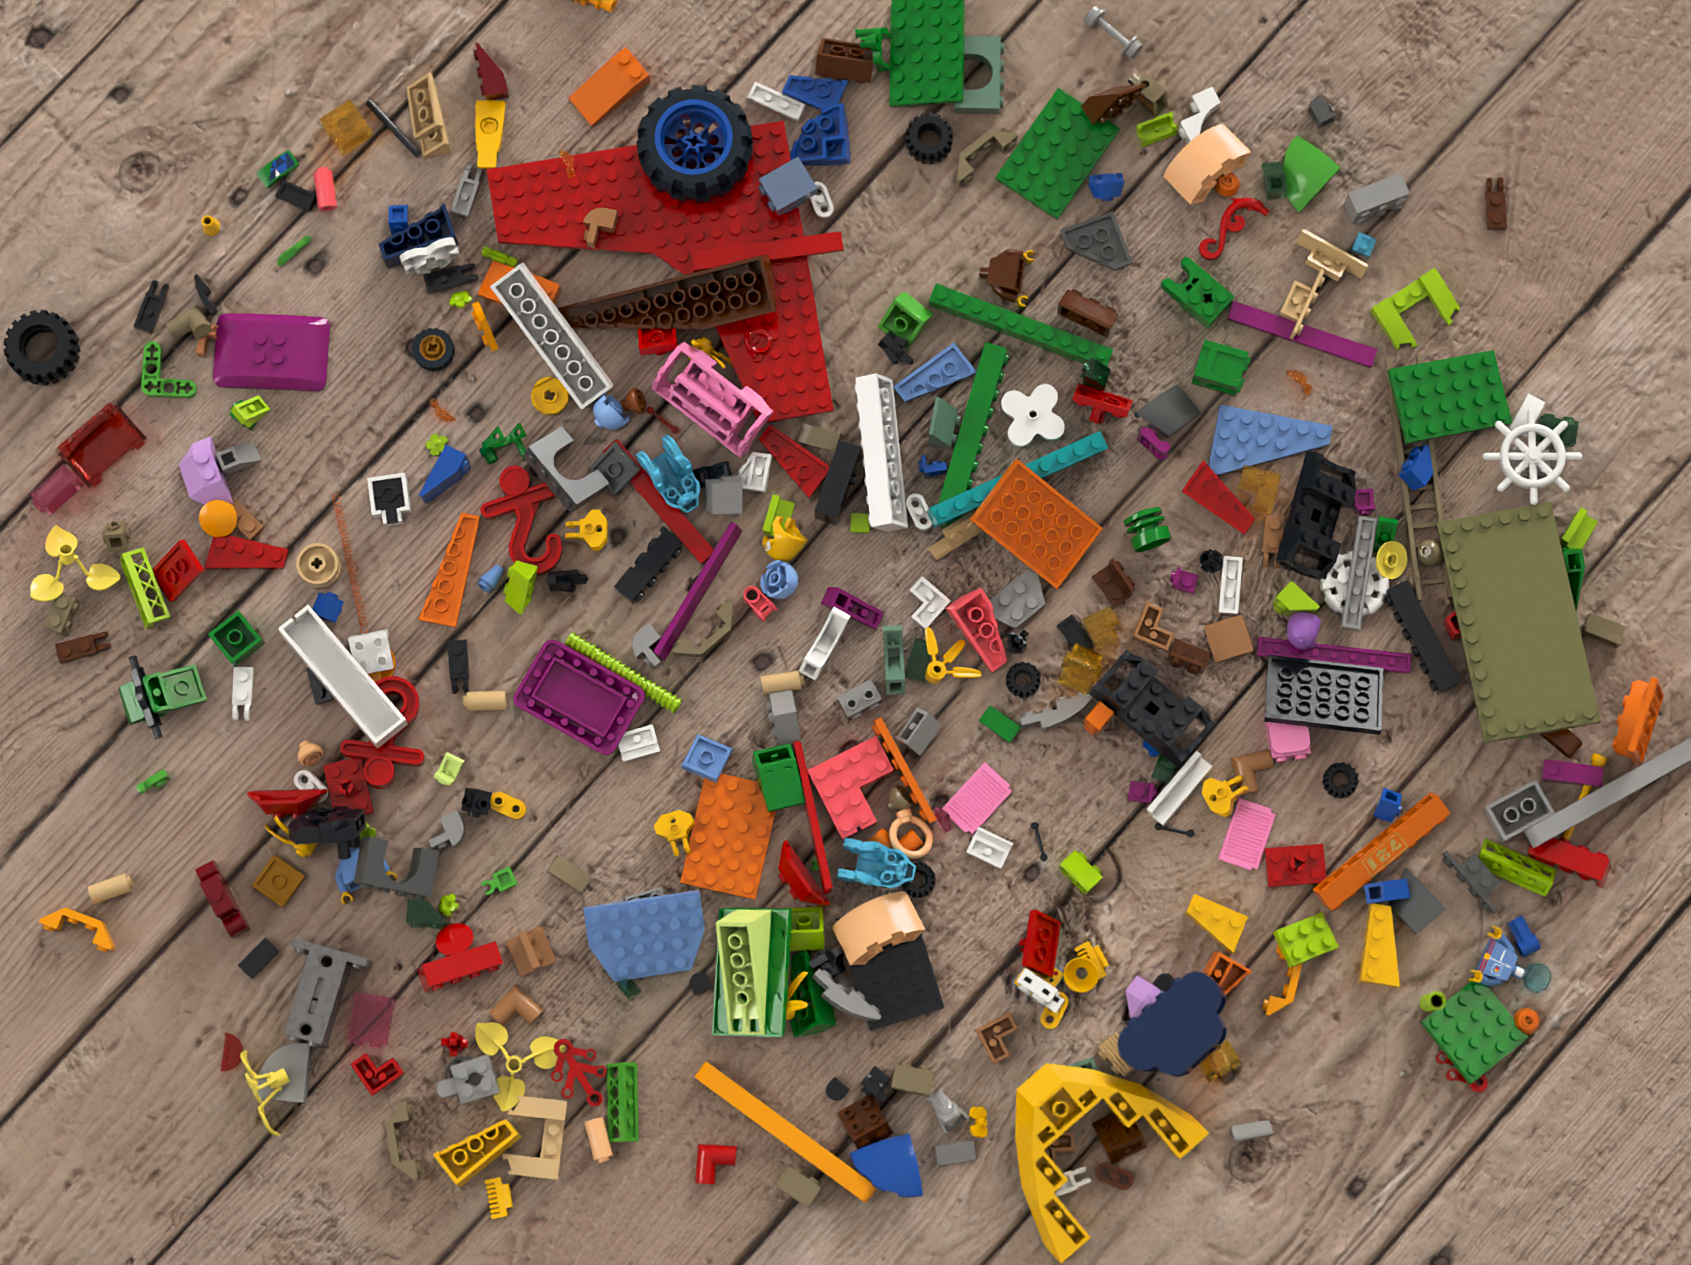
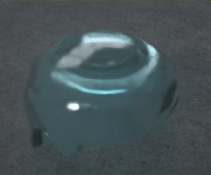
M1532 963L1525 968L1522 982L1531 992L1539 993L1540 991L1547 990L1551 982V972L1544 964Z

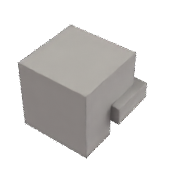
M722 476V480L705 479V510L711 514H742V476Z

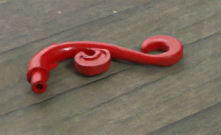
M1231 198L1233 203L1225 210L1220 222L1218 250L1214 253L1208 251V245L1216 244V240L1207 238L1199 245L1200 255L1207 260L1217 259L1224 249L1227 229L1232 233H1238L1244 229L1245 220L1242 216L1236 215L1234 216L1236 222H1230L1232 215L1237 210L1248 208L1247 211H1259L1265 217L1269 214L1270 210L1263 206L1264 203L1255 198Z

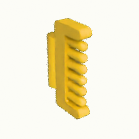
M1087 941L1075 948V952H1078L1077 956L1089 957L1088 959L1096 964L1099 971V979L1106 976L1104 968L1109 966L1099 945L1092 947Z
M500 1177L485 1180V1184H491L487 1185L486 1189H492L487 1191V1194H492L488 1195V1199H492L488 1201L489 1204H492L489 1206L492 1209L490 1210V1213H492L491 1218L496 1219L508 1216L507 1208L513 1207L509 1184H503Z

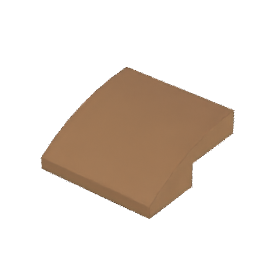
M1243 615L1204 626L1215 663L1255 651Z

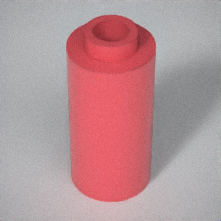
M320 167L313 173L319 211L335 210L337 208L332 171L328 170L327 167Z

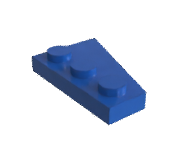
M789 75L782 94L816 109L823 110L829 106L839 104L847 87L848 80L837 81L827 78L814 79L812 77Z

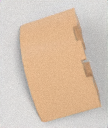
M1220 124L1206 130L1189 142L1172 160L1164 173V178L1190 205L1204 202L1208 193L1217 184L1215 180L1222 174L1226 176L1232 171L1244 167L1251 151L1225 125Z
M905 891L890 893L872 899L844 915L832 926L850 965H865L870 959L883 951L882 947L890 943L894 946L907 941H915L925 930Z

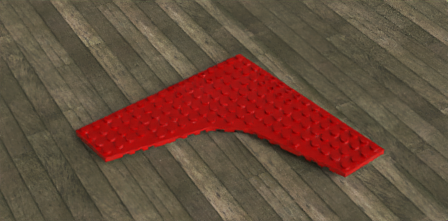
M784 121L750 126L753 151L752 159H750L748 164V171L741 181H737L732 186L733 190L722 197L719 194L710 197L708 202L696 203V200L686 199L685 202L672 199L667 192H660L651 184L647 174L643 172L639 161L637 145L486 169L498 243L526 244L540 247L552 246L554 248L567 247L569 249L621 251L635 254L647 253L663 260L680 274L687 275L695 273L693 271L691 252L803 237L799 207L778 216L776 211H771L767 203L769 201L767 196H762L758 189L760 185L759 178L791 161ZM668 139V140H666V143H665V144H677V143H676L675 141H672V140H669V139ZM712 139L709 141L710 145H716L718 143V140ZM694 140L692 146H695L698 143V141ZM718 150L715 152L722 154L723 150ZM675 151L673 156L680 157L683 153ZM707 157L705 159V162L712 163L715 159L713 157ZM683 162L677 163L676 165L681 167ZM689 163L687 168L694 169L697 165ZM703 163L699 165L700 169L704 168ZM596 208L617 210L618 220L614 234L599 230L595 248L587 247L584 234L586 229L589 228L584 227L583 223L586 215ZM806 256L770 261L774 278L777 311L716 326L718 334L742 388L746 386L751 388L773 410L766 423L834 412L808 258ZM756 329L766 330L771 336V346L768 351L756 354V357L753 358L746 348L744 341L745 330L749 332ZM758 334L748 344L760 349L767 345L768 339L765 335ZM756 409L753 410L757 420L762 413Z

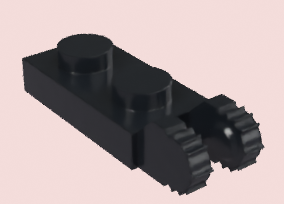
M475 264L457 265L424 274L423 277L428 294L477 281L479 279L477 274L465 277L462 275V272L474 270L476 268Z
M156 280L152 281L148 292H146L133 326L135 329L153 334L169 290V285L164 284L159 296L155 295L158 287V281Z
M467 640L447 641L452 693L457 694L458 691L456 679H463L464 693L469 692L468 678H470Z

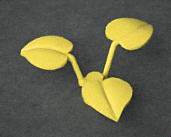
M55 525L47 536L45 548L50 556H59L60 560L58 561L56 577L54 578L49 574L37 576L31 583L30 597L42 602L57 599L64 590V585L58 581L62 564L70 565L74 561L77 562L84 574L88 576L86 579L87 585L93 590H106L117 583L121 576L112 567L101 563L93 564L88 572L78 559V556L74 554L78 544L76 537Z
M495 1022L478 1023L476 1025L475 1038L481 1051L487 1055H495L500 1049L507 1059L506 1068L511 1072L510 1078L508 1076L497 1078L501 1094L493 1096L501 1111H507L520 1102L517 1097L524 1096L525 1093L524 1082L521 1079H514V1073L521 1069L525 1061L533 1057L535 1064L540 1068L549 1069L554 1067L557 1056L554 1053L553 1047L558 1039L548 1036L536 1038L530 1045L533 1054L521 1059L516 1055L510 1057L502 1046L508 1040V1032L504 1026ZM565 1045L560 1046V1051L563 1053L566 1049Z
M243 1051L240 1056L248 1072L245 1073V1077L256 1100L262 1103L258 1090L268 1085L272 1089L276 1087L257 1108L266 1129L272 1135L279 1136L281 1134L270 1127L265 1117L264 1106L290 1080L284 1068L274 1073L272 1071L268 1074L257 1075L250 1068L247 1051ZM267 1078L268 1082L258 1086L257 1079Z

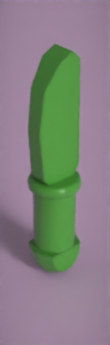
M304 236L298 243L292 245L293 247L283 252L277 260V265L282 266L307 244H310L311 237Z

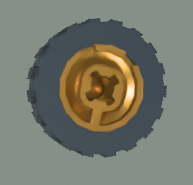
M428 328L416 335L415 340H413L412 354L421 368L423 367L425 370H431L432 372L441 371L443 368H447L453 361L455 347L452 339L445 331L438 328Z

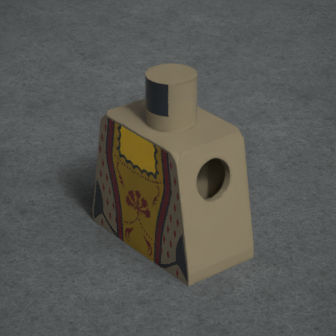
M1133 74L1129 78L1128 83L1130 85L1146 84V87L1141 91L1142 95L1136 98V100L1149 113L1157 117L1168 106L1167 90L1147 74L1141 78Z

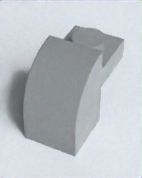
M650 623L646 624L635 634L632 646L637 659L644 655L643 660L649 667L653 666L657 669L662 664L651 649L658 644L661 637Z
M456 810L440 818L446 832L428 840L433 849L442 850L448 846L449 842L456 848L464 840L466 827L459 811Z

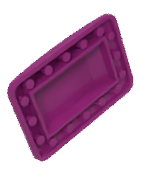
M226 313L219 316L217 320L218 328H216L217 338L215 340L213 381L218 387L314 392L324 389L327 381L330 324L328 320L322 317L277 314Z
M551 639L543 644L516 690L513 701L518 708L602 755H610L617 748L642 705L645 693L639 686L557 640Z

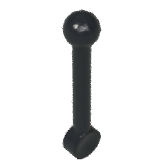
M1033 822L1031 827L1034 829L1041 853L1040 860L1044 862L1048 859V856L1044 853L1038 831L1039 824Z
M1160 823L1155 824L1156 830L1163 829L1186 834L1188 837L1194 836L1193 830L1186 831L1162 826Z

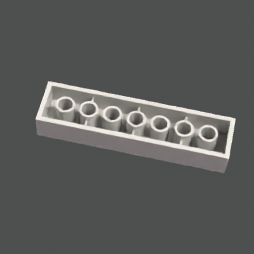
M524 263L519 264L490 286L581 410L614 386Z
M879 374L857 377L855 392L858 397L857 410L860 416L859 429L862 436L860 444L864 455L862 463L866 474L864 482L868 493L866 501L870 512L868 520L871 527L886 532L908 528L893 380Z

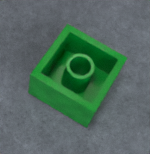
M239 610L208 634L234 667L265 644Z

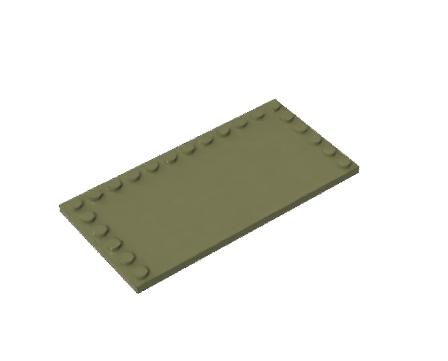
M1551 502L1437 522L1436 526L1484 744L1600 723V715Z

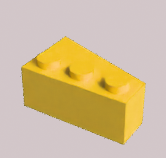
M1193 894L1185 912L1192 921L1205 930L1230 954H1233L1248 919L1247 916L1196 894Z

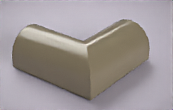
M195 306L165 323L174 339H178L192 331L194 337L198 340L213 331L199 306Z

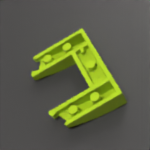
M1435 267L1393 296L1387 297L1376 304L1370 310L1397 350L1400 349V344L1410 343L1411 348L1417 346L1409 329L1400 317V314L1428 297L1448 326L1453 321L1450 317L1454 310L1459 311L1460 309Z

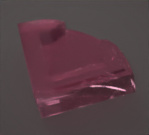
M939 806L933 808V813L939 826L945 833L950 831L949 814Z

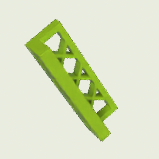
M144 547L123 553L119 561L145 629L153 627L157 622L169 619V612ZM141 554L143 559L141 566L134 563L131 556ZM140 571L149 575L148 583L140 580L138 576ZM147 588L155 591L156 598L154 601L146 597L145 592ZM154 605L161 608L164 615L154 618L152 612Z
M1484 839L1478 854V858L1492 874L1546 897L1553 884L1557 869L1491 840ZM1486 846L1492 848L1495 852L1487 850ZM1505 855L1510 856L1513 860L1507 859ZM1523 863L1530 865L1531 868L1524 866ZM1541 871H1544V872H1546V873H1549V874H1550V877H1548V876L1542 874Z

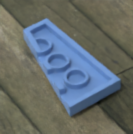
M952 343L893 386V389L903 402L906 403L975 375L976 370L956 344Z

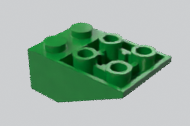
M791 744L753 751L752 765L767 811L771 812L805 804Z

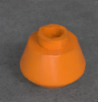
M1231 172L1226 176L1224 174L1219 176L1215 180L1217 184L1214 186L1220 195L1229 197L1237 193L1240 181Z
M1530 1008L1519 1009L1513 1017L1516 1027L1521 1032L1526 1033V1035L1534 1033L1540 1024L1538 1014Z

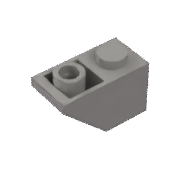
M255 443L232 446L216 453L222 471L226 475L262 461Z

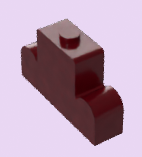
M212 860L195 869L201 881L199 884L216 917L222 920L229 936L236 938L249 931L251 928L216 861Z

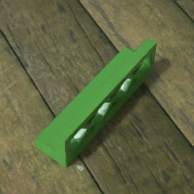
M621 1062L607 1064L609 1142L639 1141L637 1063ZM614 1067H618V1076L616 1078L614 1077ZM615 1088L618 1089L617 1097L614 1096ZM616 1107L619 1110V1115L617 1116V1118L614 1115V1110L616 1109ZM616 1127L619 1129V1138H615Z

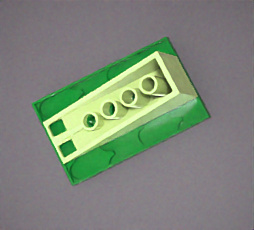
M792 908L719 909V921L715 922L717 955L712 1035L784 1036L786 1029V1003L788 1002Z

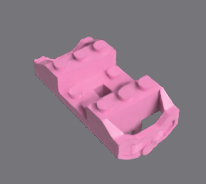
M686 342L681 343L667 358L665 365L657 372L658 376L653 381L652 389L741 458L748 452L754 438L770 418L773 410L751 388L746 386L740 390L715 371L714 367L717 362L706 353L688 345ZM685 353L691 358V361L685 371L676 377L674 381L676 383L671 385L667 381L668 375L678 359ZM756 409L762 414L746 432L744 439L738 438L739 432L753 410Z

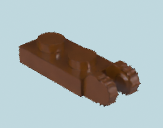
M1498 177L1497 180L1498 191L1493 192L1492 179L1486 178L1485 205L1487 230H1506L1505 191L1502 177Z
M108 632L91 634L55 644L59 663L70 662L110 649L111 643H103L98 646L95 643L96 640L108 637Z

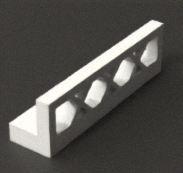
M1198 751L1190 757L1147 808L1148 814L1162 826H1165L1213 769L1208 762L1202 759Z

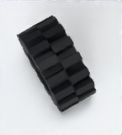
M1029 662L1015 663L1014 666L1009 668L1006 675V686L1009 692H1012L1014 696H1019V698H1027L1035 694L1040 685V672L1036 669V666H1032ZM1020 673H1027L1031 678V682L1028 686L1021 687L1016 683V676Z
M1345 762L1334 763L1323 774L1322 784H1324V790H1327L1328 794L1333 795L1334 798L1350 796L1356 790L1359 783L1358 773L1355 772V768H1352L1350 764H1345ZM1343 773L1346 775L1348 783L1345 787L1340 788L1334 784L1333 777L1335 774Z
M913 862L916 865L915 873H922L925 876V884L922 887H914L911 882H904L901 885L908 895L914 898H922L932 892L936 881L935 873L926 863Z

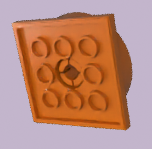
M1651 677L1649 682L1642 680L1632 682L1629 696L1625 695L1623 699V714L1618 715L1616 722L1618 733L1614 737L1612 747H1614L1616 754L1631 758L1635 766L1643 764L1664 698L1659 680Z

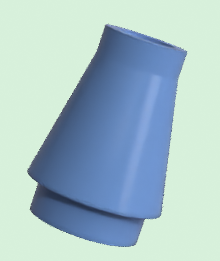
M496 564L479 578L478 586L487 593L494 591L505 571Z

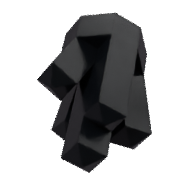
M891 331L888 332L881 339L878 346L884 350L892 364H898L899 362L895 353L908 365L913 364L914 360L899 347H907L908 341L896 336Z
M575 569L552 571L548 574L550 591L573 593L576 590V585L586 584L588 581L586 574H580Z
M1010 630L1006 634L1008 640L1007 650L1012 654H1023L1028 646L1027 637L1029 633L1023 630L1020 634L1016 635Z

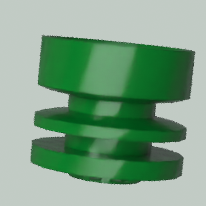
M1161 507L1138 511L1123 521L1125 527H1129L1127 529L1128 534L1137 533L1136 536L1130 539L1134 552L1139 553L1151 550L1172 539L1168 526H1158L1165 521L1164 516H1160L1162 514Z

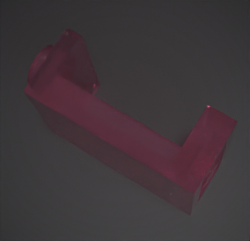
M354 992L353 1000L355 1002L347 1039L351 1040V1044L363 1045V1042H368L370 1047L382 1048V1045H388L395 999Z

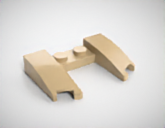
M518 1096L517 1098L520 1102L514 1111L509 1109L508 1115L545 1119L541 1156L537 1158L503 1154V1160L508 1159L511 1171L508 1174L558 1180L567 1101Z

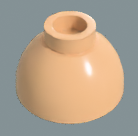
M308 740L303 741L299 745L298 761L302 766L314 765L324 755V751L319 745L310 743Z

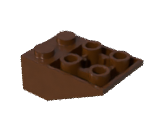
M1146 84L1117 86L1090 96L1081 107L1092 125L1098 122L1103 124L1112 117L1114 119L1120 117L1124 113L1123 110L1133 104L1132 101L1142 95L1141 91L1146 87Z

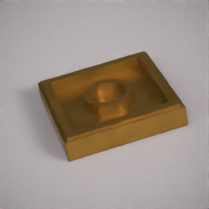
M274 854L251 886L284 908L306 876Z

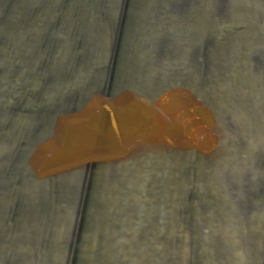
M559 150L563 163L567 165V176L569 178L574 177L575 171L572 168L574 165L573 155H570L568 151Z
M1297 370L1286 372L1296 383L1302 385L1305 394L1311 393L1312 386L1307 384L1306 376L1302 372Z
M436 399L430 400L429 404L435 408V414L440 420H445L446 422L456 420L445 409L439 407Z

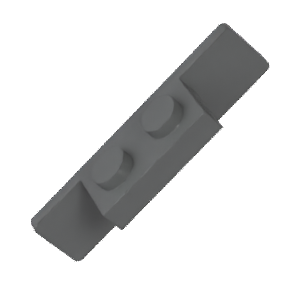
M1445 851L1442 854L1444 856V863L1449 868L1453 867L1457 871L1456 877L1462 883L1466 882L1470 887L1468 889L1475 898L1479 897L1484 910L1492 914L1497 912L1496 907L1485 895L1500 884V882L1474 853L1459 865L1450 853Z

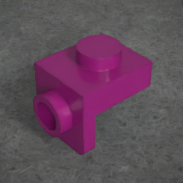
M1356 489L1354 513H1360V516L1371 515L1376 510L1373 489Z

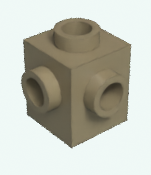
M125 521L106 523L105 531H102L103 541L106 542L108 552L127 549L128 540L131 539V530L126 527Z

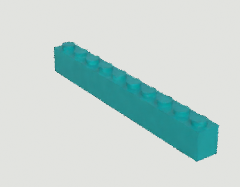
M1098 431L1025 465L1040 478L1045 479L1108 449V446L1101 431ZM1003 475L930 507L927 510V514L934 528L978 509Z

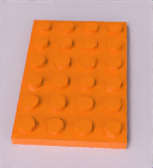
M1018 459L1013 461L969 519L1055 589L1059 588L1103 529Z
M722 773L717 783L704 778L694 820L695 825L692 828L689 841L691 852L686 854L680 884L756 900L776 810L767 811L758 781Z

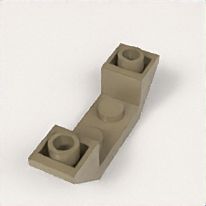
M989 130L964 149L959 157L957 185L960 187L963 183L966 185L972 181L974 169L968 161H974L980 151L989 149L993 145L992 142L1002 152L1005 150L1009 151L1017 145L1018 135L1012 132Z
M731 600L727 603L724 601L717 607L716 615L724 623L723 627L719 625L712 632L713 635L709 639L704 638L698 643L699 647L697 649L687 637L684 640L682 638L679 639L672 649L675 656L703 658L731 634L733 602Z
M402 1101L385 1124L391 1163L414 1180H419L420 1175L423 1174L421 1163H418L416 1159L401 1161V1158H404L403 1147L399 1146L398 1139L401 1138L400 1128L396 1127V1124L411 1121L410 1116H413L412 1105H408V1101Z

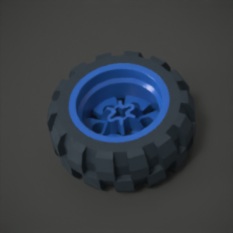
M692 85V89L682 90L680 86L669 90L666 97L663 99L657 98L648 107L647 115L641 118L637 130L638 141L636 143L643 172L647 174L651 184L660 192H667L672 199L685 202L686 199L696 200V203L708 202L710 197L718 194L720 197L733 190L732 186L737 181L743 179L748 171L749 161L752 159L753 141L751 127L740 105L734 104L730 100L729 95L718 89L715 92L707 90V86ZM686 120H690L691 127L688 130L683 123ZM715 124L717 128L713 130L711 133H708V130L711 127V125ZM702 127L704 131L696 133L695 129ZM679 133L686 134L683 138H677ZM666 139L675 141L677 144H665ZM712 139L718 140V143L716 145H710L709 141ZM694 140L698 141V143L695 146H692ZM723 150L722 154L716 153L715 151ZM675 151L683 153L680 157L673 156ZM713 157L715 160L712 163H706L705 159ZM683 162L681 167L676 165L677 163ZM689 163L697 165L694 169L687 168ZM703 163L704 168L700 169L699 165Z

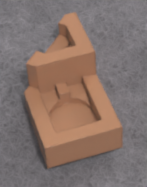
M217 324L211 326L212 332L199 339L195 352L198 357H207L209 340L215 341L217 338Z

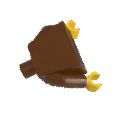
M1007 249L998 254L997 257L990 259L989 268L981 267L979 277L987 279V284L992 287V291L999 297L1012 303L1017 302L1018 307L1025 308L1026 305L1021 304L1020 299L1028 301V297L1025 295L1018 297L1017 294H1021L1025 263L1031 264L1034 261L1033 258L1030 259L1027 255H1034V251L1028 250L1026 253H1023L1020 250Z

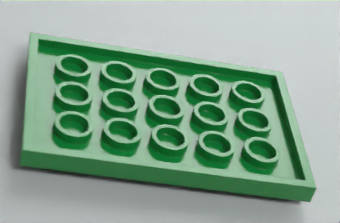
M891 0V69L889 86V106L891 108L963 102L965 0Z
M1060 88L1055 91L995 177V180L1056 220H1058L1120 131V128L1110 121H1106L1103 124L1098 122L1092 125L1081 107L1082 103Z
M1494 350L1387 370L1405 444L1494 428L1497 421H1501L1504 425L1512 423Z

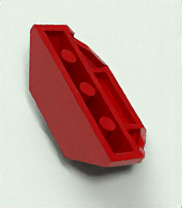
M327 789L254 790L247 792V796L266 815L273 814V818L275 816L284 818L285 814H291L292 818H296L304 812L311 811L327 794Z
M785 840L778 867L780 874H778V877L783 884L787 883L790 886L791 890H789V893L794 900L798 899L801 903L829 907L831 905L788 841Z

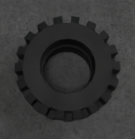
M923 113L920 118L916 116L914 122L911 121L909 123V128L906 130V147L911 157L915 156L916 161L920 159L923 164H926V161L934 164V161L937 160L939 163L942 157L945 159L948 152L950 153L953 131H951L950 123L947 124L945 118L941 119V115L933 116V113H929V116H925V113ZM925 131H933L940 136V141L934 146H925L920 143L918 137Z

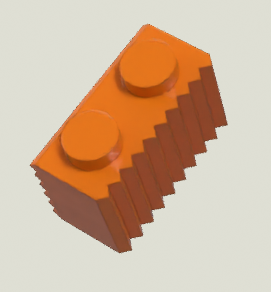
M1099 701L1085 718L1083 723L1085 725L1084 729L1091 735H1094V733L1099 735L1102 729L1107 726V723L1112 720L1113 711Z

